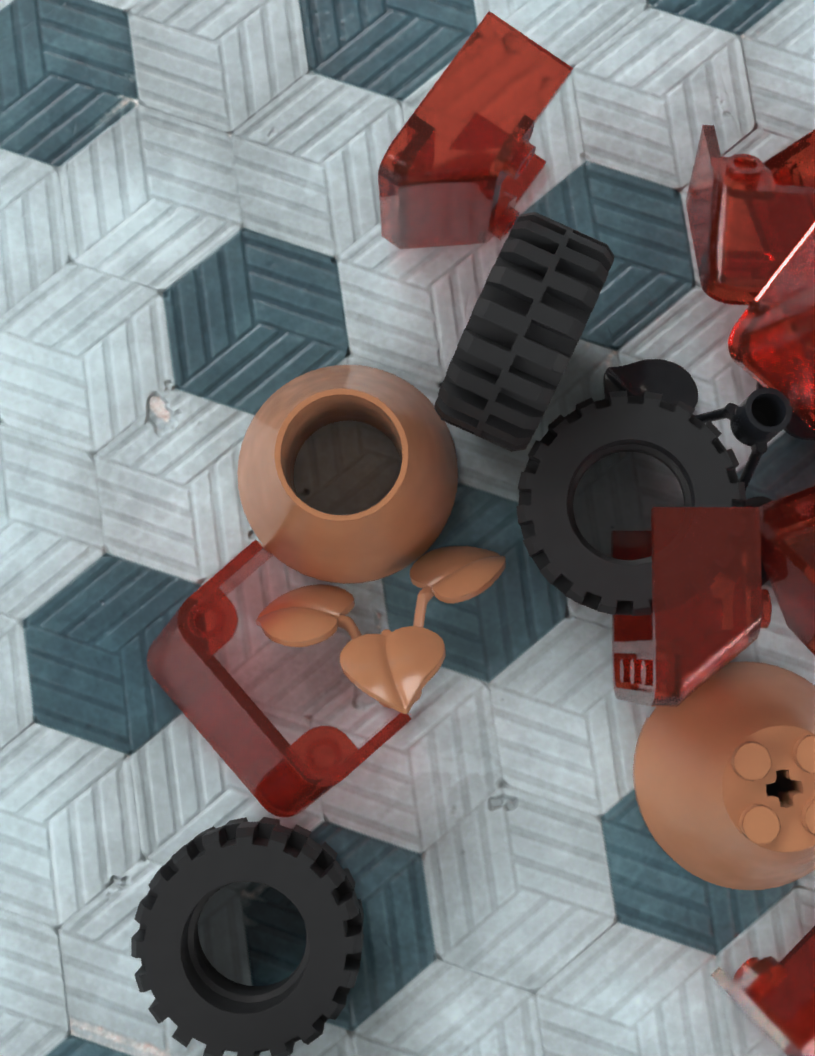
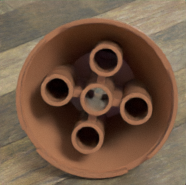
M748 661L721 663L698 670L677 682L668 690L667 695L658 703L650 717L646 718L634 753L633 782L636 801L649 832L663 851L678 865L704 881L738 890H765L792 883L815 870V685L805 678L775 665Z

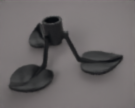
M815 353L793 354L774 360L760 374L756 390L739 406L728 403L724 408L694 415L704 424L709 420L713 422L725 418L729 419L732 433L736 439L747 446H751V454L739 479V482H744L745 492L761 456L767 451V443L784 429L786 433L798 439L815 440ZM641 360L624 366L609 367L604 373L603 386L605 398L609 397V392L627 390L628 396H644L645 391L663 394L661 400L676 406L681 401L695 408L698 402L697 386L690 373L678 364L667 360ZM764 496L752 497L742 502L741 517H745L742 535L738 536L732 549L735 553L727 567L719 571L722 575L748 591L759 589L772 577L781 561L786 543V524L783 514L773 500Z

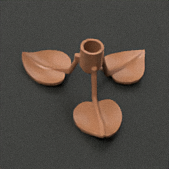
M471 546L441 547L424 554L410 569L412 584L423 588L417 595L413 626L402 627L392 632L385 629L381 634L362 635L353 619L345 616L355 606L353 595L340 587L324 584L300 587L281 595L259 614L256 624L262 628L264 634L270 640L289 647H307L320 643L331 637L338 627L343 628L352 639L345 645L340 654V665L343 673L354 685L370 697L376 699L381 705L406 715L413 704L420 698L422 688L438 672L446 656L443 639L437 633L424 628L426 607L429 600L435 596L444 603L454 604L476 597L499 578L506 567V558L496 552Z

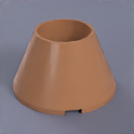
M334 365L319 368L296 377L283 385L268 398L253 417L244 436L238 460L237 475L241 504L246 518L258 539L268 551L288 567L303 575L330 583L357 584L376 581L397 573L415 562L430 548L443 530L454 505L458 484V463L455 446L445 421L441 420L434 409V405L423 393L404 379L392 373L362 365ZM339 421H358L377 428L392 441L402 462L398 479L390 492L373 507L350 515L327 514L308 506L299 499L294 485V465L302 445L320 428Z

